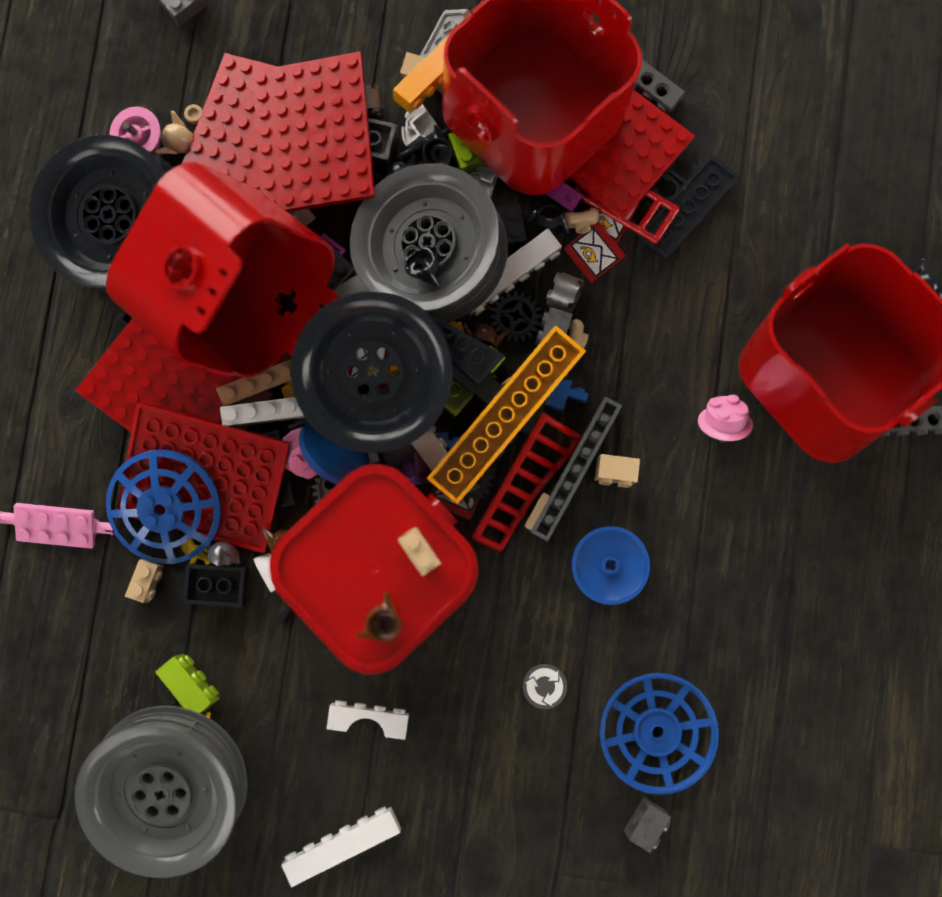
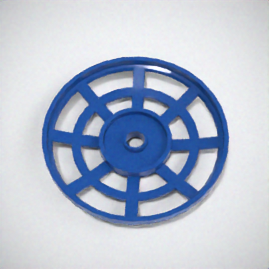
M156 449L133 456L115 472L106 495L107 516L114 534L129 551L150 562L174 564L195 557L212 542L221 523V497L213 478L196 460L177 451ZM157 457L172 458L183 462L188 467L181 475L171 470L158 469ZM149 458L150 470L138 474L131 481L123 474L124 470L133 463ZM194 471L206 483L212 499L200 501L195 488L188 481ZM158 475L173 478L176 482L171 488L160 485ZM150 476L151 488L142 492L135 486L141 479ZM118 479L126 488L121 497V509L112 510L111 495ZM182 486L190 493L193 502L184 503L178 493ZM130 492L138 498L137 508L135 509L126 508ZM158 504L164 506V514H160L157 511L156 507ZM213 507V523L209 534L205 536L196 531L201 521L202 508ZM195 510L194 521L190 527L182 522L185 511ZM138 516L143 524L139 533L133 528L128 517ZM114 518H123L127 529L135 537L131 544L119 532ZM177 527L186 533L181 539L171 542L168 532ZM150 530L160 533L162 543L150 541L145 537ZM191 537L202 543L191 553L182 557H175L173 548L184 544ZM141 543L153 548L164 549L167 559L154 558L137 549Z
M650 673L627 681L610 697L600 721V743L604 757L611 769L629 786L649 794H671L688 788L703 777L716 755L719 730L715 712L710 702L692 683L671 674ZM651 679H667L683 686L675 695L667 691L653 690ZM643 681L645 692L632 698L626 705L616 700L628 687ZM689 691H692L702 702L709 718L696 719L691 707L683 700ZM654 696L670 698L672 702L667 709L656 708ZM646 698L647 710L640 715L631 710L633 705ZM679 705L687 712L690 721L679 723L673 714ZM611 707H614L621 712L617 722V736L606 739V720ZM627 716L635 721L634 732L623 735V723ZM658 726L661 727L663 730L662 735L654 737L652 734L653 729ZM710 726L711 741L708 753L704 759L695 753L699 739V728ZM692 729V740L688 748L680 742L682 731ZM635 740L641 748L635 759L628 752L624 743ZM619 744L623 755L632 764L627 775L614 763L609 754L608 747ZM675 749L684 754L679 761L670 766L668 765L666 755L672 753ZM647 754L659 757L661 767H649L642 763ZM689 759L700 765L697 771L689 778L680 783L673 784L670 772L681 768ZM639 769L650 774H663L665 786H648L638 783L633 779Z

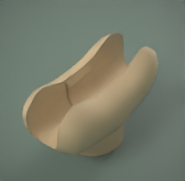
M591 208L584 212H566L565 218L568 227L576 228V232L579 234L589 232L591 226L595 225L599 220V210Z
M574 319L569 324L568 336L584 349L588 340V334L583 333V323L578 319Z

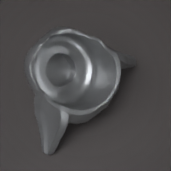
M222 541L214 545L210 543L207 546L209 562L217 566L227 565L229 567L233 564L237 567L240 565V554L230 543Z

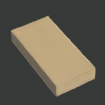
M545 493L541 495L524 525L526 529L532 530L550 497Z

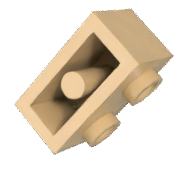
M139 559L125 597L141 603L150 602L155 595L156 584L162 577L163 565Z

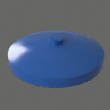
M309 422L301 429L299 446L302 455L308 465L325 480L338 485L354 470L370 465L368 453L349 450L334 444L318 433Z
M607 526L589 532L579 541L572 556L571 567L575 583L588 598L598 603L616 605L633 599L642 591L649 577L650 560L646 547L636 535L620 527Z

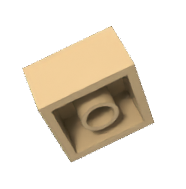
M601 454L596 460L594 480L599 481L600 485L618 483V487L629 488V486L638 482L640 459Z

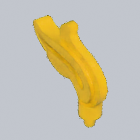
M192 537L181 545V549L186 555L200 546L194 544V538ZM203 551L190 559V564H195L197 559L205 561L207 565L211 563L208 561V555Z

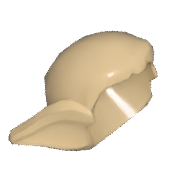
M171 111L172 124L166 125L162 131L161 142L164 147L156 150V154L186 153L193 142V133L186 128L175 111Z

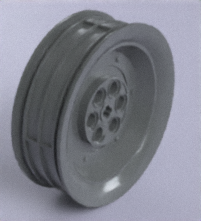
M419 164L406 167L379 182L374 187L375 198L365 199L361 203L355 215L350 235L351 259L363 285L369 292H385L404 297L419 305L431 317L435 316L444 322L459 319L477 309L497 287L505 270L508 255V239L504 223L486 190L469 174L455 167L443 164ZM427 224H431L428 229H424ZM444 230H448L446 235H441ZM412 236H416L413 241H409ZM429 243H431L430 246H436L437 248L433 251L439 263L438 271L434 277L439 283V287H435L423 280L412 278L405 270V260L415 253L416 250L428 246ZM446 248H450L447 254H443Z
M156 706L142 709L119 721L84 761L75 787V807L78 820L93 847L119 868L133 874L152 878L184 875L208 863L218 854L227 841L232 827L245 804L248 786L246 767L237 745L229 734L216 722L203 714L176 706Z

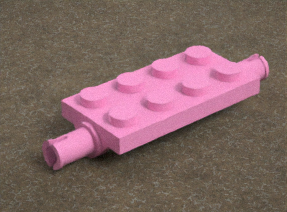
M16 503L13 506L14 513L0 511V524H12L15 526L16 541L93 549L95 537L98 533L115 535L110 523L100 522L95 519L94 511Z

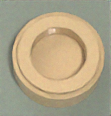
M189 105L184 111V116L190 124L197 125L202 109L198 105Z

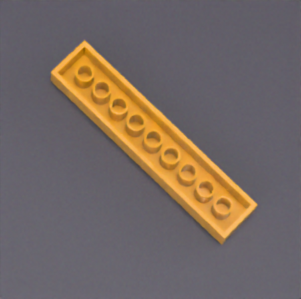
M555 325L426 479L453 502L458 504L586 351Z

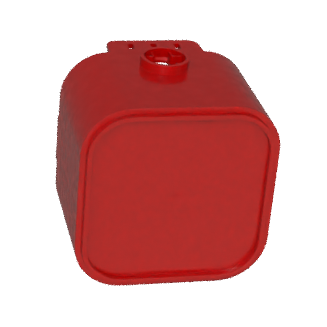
M483 0L471 10V14L451 31L445 42L442 113L447 126L512 189L523 194L541 195L558 188L618 132L622 125L642 66L641 48L636 38L630 33L632 24L630 14L615 0ZM592 13L599 18V25L595 22L591 15Z
M197 162L179 165L160 179L113 259L106 278V288L109 297L185 365L202 368L206 372L229 377H254L271 368L285 351L292 356L301 331L311 317L321 309L319 307L321 303L325 306L339 298L338 294L327 285L335 264V254L330 244L256 188ZM294 290L296 296L293 302L298 305L297 309L293 314L286 311L282 317L280 311L283 305L280 304V300L284 294L291 295Z
M847 243L817 267L812 266L804 271L782 292L783 297L774 305L745 344L739 357V371L744 384L798 446L809 456L819 461L828 463L843 462L858 454L896 424L900 423L905 428L938 402L933 395L942 388V299L917 272L913 273L891 251L872 244L850 246Z
M367 465L348 474L282 536L271 554L270 577L274 588L282 599L343 664L357 672L377 674L388 671L401 663L469 597L477 580L478 565L472 547L453 527L458 521L431 493L425 497L406 476L394 468L385 465ZM415 527L418 528L441 562V564L423 576L398 541L400 537ZM386 591L389 592L396 608V614L400 617L403 625L398 636L391 642L357 638L356 633L365 630L364 623L368 613L375 606L382 605L384 593Z

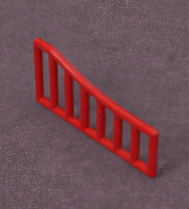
M567 184L583 195L581 201L598 209L601 213L654 244L660 241L679 212L677 205L649 190L645 196L654 202L640 224L637 225L630 221L629 218L639 203L622 221L593 197L582 193L580 187L576 185L574 188ZM661 205L670 210V212L654 235L645 230V228Z
M542 413L473 533V540L499 552L503 551L535 498L572 456L582 436L548 414ZM545 423L572 438L568 448L540 433ZM535 440H538L562 454V456L554 464L530 449ZM528 457L549 470L540 478L523 469L521 465L525 458ZM516 474L536 484L530 494L511 484ZM506 491L525 500L519 510L501 501ZM497 508L514 516L509 526L492 519ZM487 525L504 532L499 543L482 535Z

